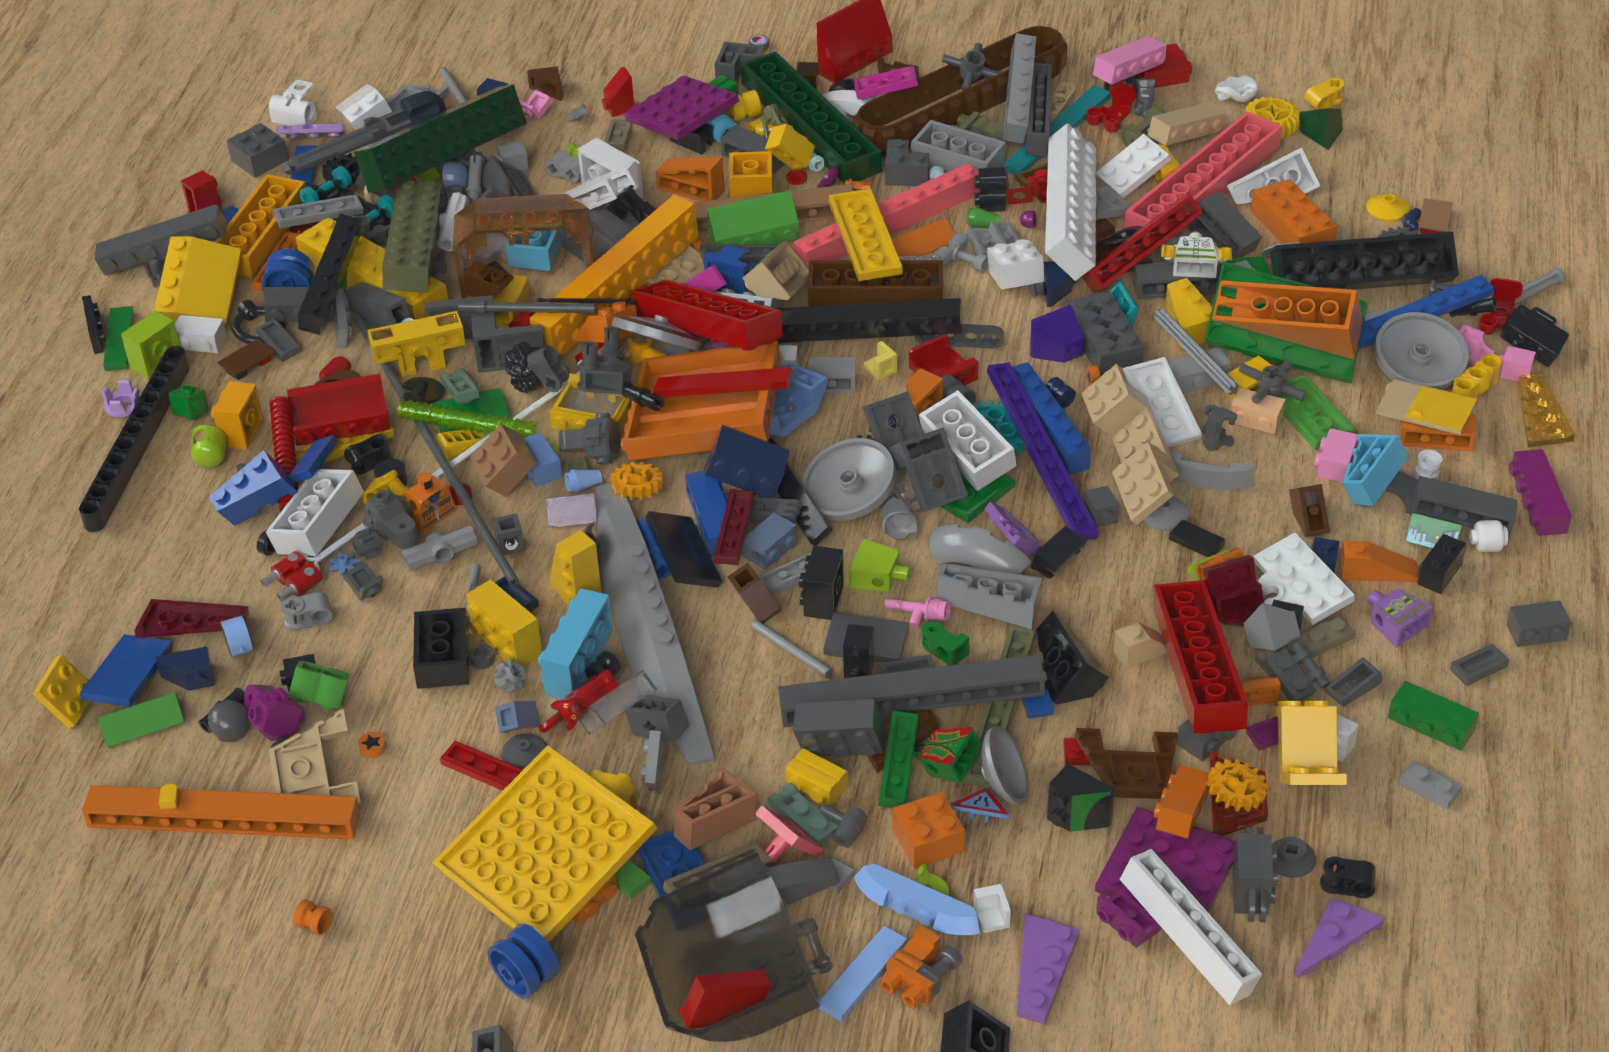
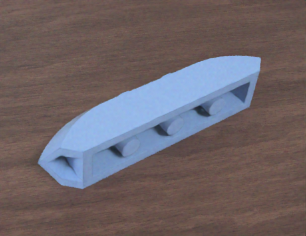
M877 864L865 865L854 876L856 884L869 899L883 907L893 909L898 914H904L923 925L933 927L932 929L947 934H980L976 911L974 907Z

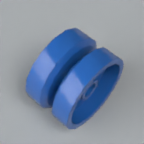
M280 249L273 252L268 257L261 283L263 292L264 287H309L315 273L313 262L307 255L298 250Z
M525 923L518 924L508 932L507 939H499L487 951L491 967L500 981L513 994L522 999L531 997L539 990L540 983H548L560 971L559 961L549 943L538 931Z

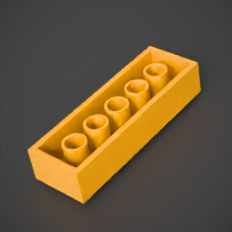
M266 174L226 226V236L215 240L216 243L242 250L238 276L253 278L271 254L284 232L288 231L290 227L279 228L273 215V209L303 204L300 198V190L306 187L305 181Z

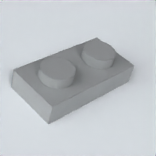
M1415 761L1412 762L1399 780V785L1446 810L1460 795L1462 789L1461 785Z

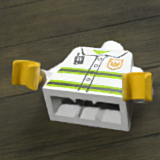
M1193 232L1189 237H1180L1178 244L1163 245L1161 257H1164L1167 262H1174L1173 276L1216 278L1217 265L1223 264V261L1232 260V248H1218L1214 246L1212 238L1202 237L1200 233Z

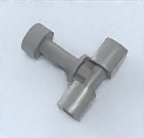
M963 233L955 234L949 240L948 247L941 246L933 253V260H943V267L952 259L955 262H959L962 259L972 263L973 268L983 273L988 268L987 255L979 253L975 256L964 251L968 247V237Z

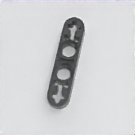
M963 324L962 333L954 334L953 337L949 338V346L999 348L1004 341V331L1002 328L993 325ZM974 333L977 337L969 339L965 334ZM921 335L915 336V339L918 343L923 344L938 336Z

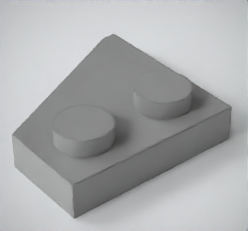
M1110 185L1097 186L1096 220L1125 216V211L1131 205Z
M650 730L649 739L644 741V755H647V764L642 765L641 781H645L648 790H659L663 770L662 752H666L667 744L661 731Z

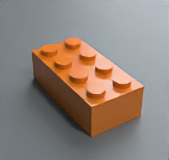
M1291 179L1253 190L1251 212L1281 243L1335 241L1337 225Z

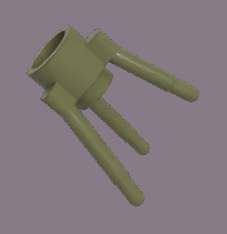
M771 104L762 109L763 116L760 119L763 124L765 138H769L768 122L770 125L777 124L779 126L782 123L789 125L777 104Z

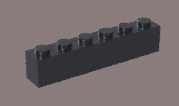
M344 214L339 215L299 310V330L317 335L321 334L359 241L361 219Z

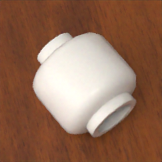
M1480 520L1475 523L1474 529L1469 531V542L1471 545L1474 544L1476 550L1480 553L1500 552L1508 544L1507 527L1503 526L1499 520Z

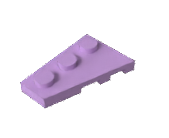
M345 124L276 125V134H286L287 138H299V134L307 133V137H320L319 133H328V137L340 136V132H346Z

